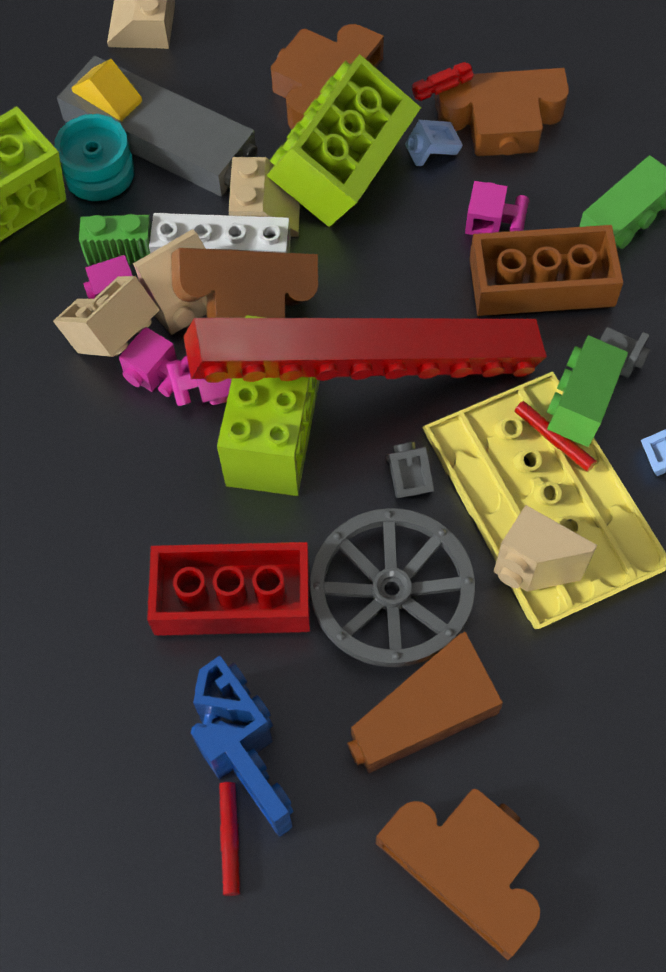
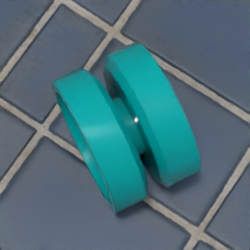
M87 114L70 120L60 128L55 138L54 147L59 152L62 175L70 192L81 199L104 201L120 195L130 186L134 177V162L129 150L127 134L119 122L109 116Z

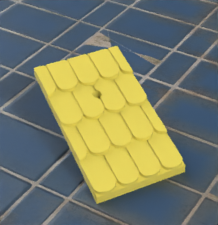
M553 371L422 427L469 515L474 519L495 561H497L501 542L525 505L597 545L580 581L528 592L520 587L512 588L534 629L545 627L666 571L665 550L595 438H593L589 447L575 442L597 461L594 467L589 472H586L514 412L518 404L525 401L549 422L551 421L553 415L546 413L555 392L561 395L563 392L556 389L559 380ZM524 456L530 462L529 467L524 463Z

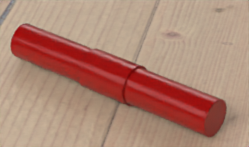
M525 401L520 402L515 408L514 412L586 472H589L594 467L597 461L572 440L547 430L550 422Z
M223 782L219 784L223 895L235 896L240 895L236 783Z

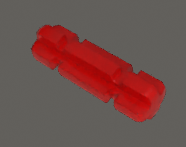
M462 62L455 65L452 70L448 68L427 77L426 81L421 79L412 84V91L415 99L423 101L430 98L433 93L437 95L458 86L459 82L463 84L472 80L474 77L472 66L470 63Z

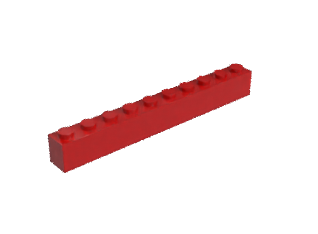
M194 318L184 335L191 379H205V381L210 383L241 378L246 382H255L264 378H280L282 381H293L300 377H316L317 380L321 381L330 380L335 377H351L354 380H362L370 376H385L387 379H397L407 375H418L422 379L432 378L436 375H451L453 378H461L469 374H483L484 377L514 374L516 377H522L533 373L535 367L547 357L536 319Z

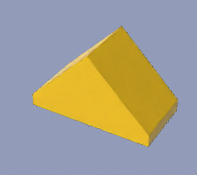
M112 59L93 67L72 87L73 93L121 122L142 102L141 95Z

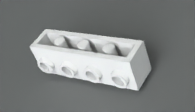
M153 214L149 242L150 253L192 229L197 232L206 249L290 252L289 218Z

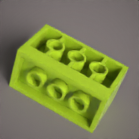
M359 54L351 64L345 60L336 73L322 87L318 98H315L306 109L302 120L290 131L284 145H281L272 156L270 162L274 166L267 174V177L330 227L358 202L421 107L362 55Z
M17 106L0 116V241L67 200L58 150Z
M246 315L245 318H265V317H257V316H249V315ZM300 377L293 381H282L280 378H264L255 382H246L243 378L231 380L217 444L227 487L298 496L320 380H317L316 377Z

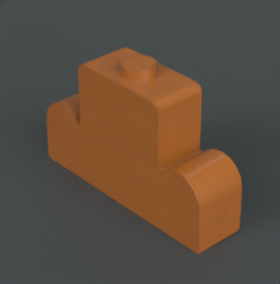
M348 24L338 31L337 42H334L308 29H301L289 45L281 49L277 59L271 65L272 89L274 93L286 98L287 118L290 129H293L302 120L306 109L315 98H318L322 87L336 73L345 60L351 64L360 54L377 68L383 60L384 36L363 26Z
M565 68L474 74L472 80L463 84L459 82L458 86L435 95L437 120L451 122L455 131L462 130L466 125H470L476 156L537 152L543 129L542 123L548 125L555 124L564 116L569 90Z
M179 247L171 254L172 288L179 299L189 303L196 302L206 296L207 318H245L246 315L265 318H285V305L295 306L314 297L317 292L318 254Z
M471 790L442 826L437 825L435 812L427 804L418 801L406 803L376 836V844L507 960L514 956L540 919V907L535 897L524 889L510 888L511 882L539 848V841L518 824L521 819L511 808L503 803L497 806L479 790Z

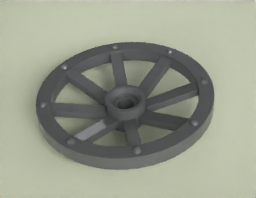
M395 508L377 509L359 514L347 520L324 541L312 566L310 580L311 600L321 628L329 639L345 653L372 665L403 667L431 659L462 632L469 619L474 602L475 578L466 550L455 535L441 523L429 516L411 510ZM383 526L385 569L379 571L349 540L363 531ZM395 526L414 529L431 537L403 570L397 568ZM440 546L444 548L452 559L459 576L411 583L412 578ZM340 549L373 584L325 582L328 567L337 551ZM395 589L398 591V594L388 595L386 590ZM460 591L458 607L448 624L410 598L413 596ZM325 595L374 598V600L342 628L330 612ZM403 608L437 633V635L420 645L402 649L399 610ZM383 609L387 610L390 649L373 647L353 637Z

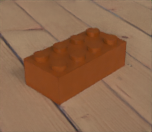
M612 225L473 234L470 265L477 316L615 307L623 286V278Z

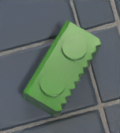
M150 214L81 216L79 242L87 264L91 266L92 264H98L125 255L128 264L131 265L149 255L152 228Z

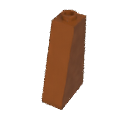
M466 632L455 637L351 727V737L353 740L347 744L357 766L364 763L368 774L499 714L503 702Z

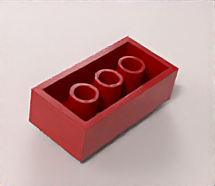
M308 542L151 546L147 621L154 636L310 632Z

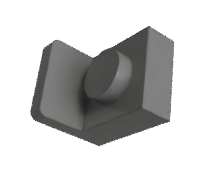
M607 327L600 339L628 352L620 375L627 378L630 377L635 366L643 367L651 349L645 347L650 336L646 332H643L637 341Z
M415 442L393 446L394 453L386 454L385 457L386 462L390 464L396 498L434 491L426 447L416 449Z

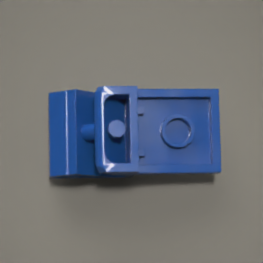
M218 656L199 669L193 704L202 724L197 723L192 726L191 734L199 751L220 780L231 771H234L272 828L281 837L293 828L290 815L294 812L290 806L292 803L278 783L270 786L267 782L270 779L266 772L267 767L258 755L259 751L273 742L270 728L274 726L269 718L271 714L258 695L252 699L249 695L251 693L245 685L247 680L237 665L233 662L227 666L222 657Z

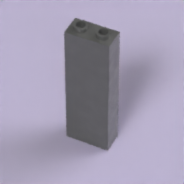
M95 55L57 97L63 120L69 122L74 118L87 114H101L112 117L124 128L129 141V150L132 154L221 197L230 187L232 157H256L258 148L253 129L120 67L118 68L142 97V102L122 122L73 93L72 87L93 67L105 62V60Z

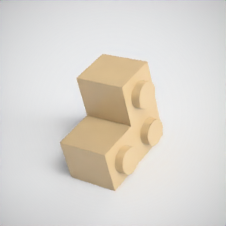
M118 276L94 299H76L53 322L78 354L114 357L127 348V341L133 335L140 333L143 328H148L151 325V318L160 309L136 276Z

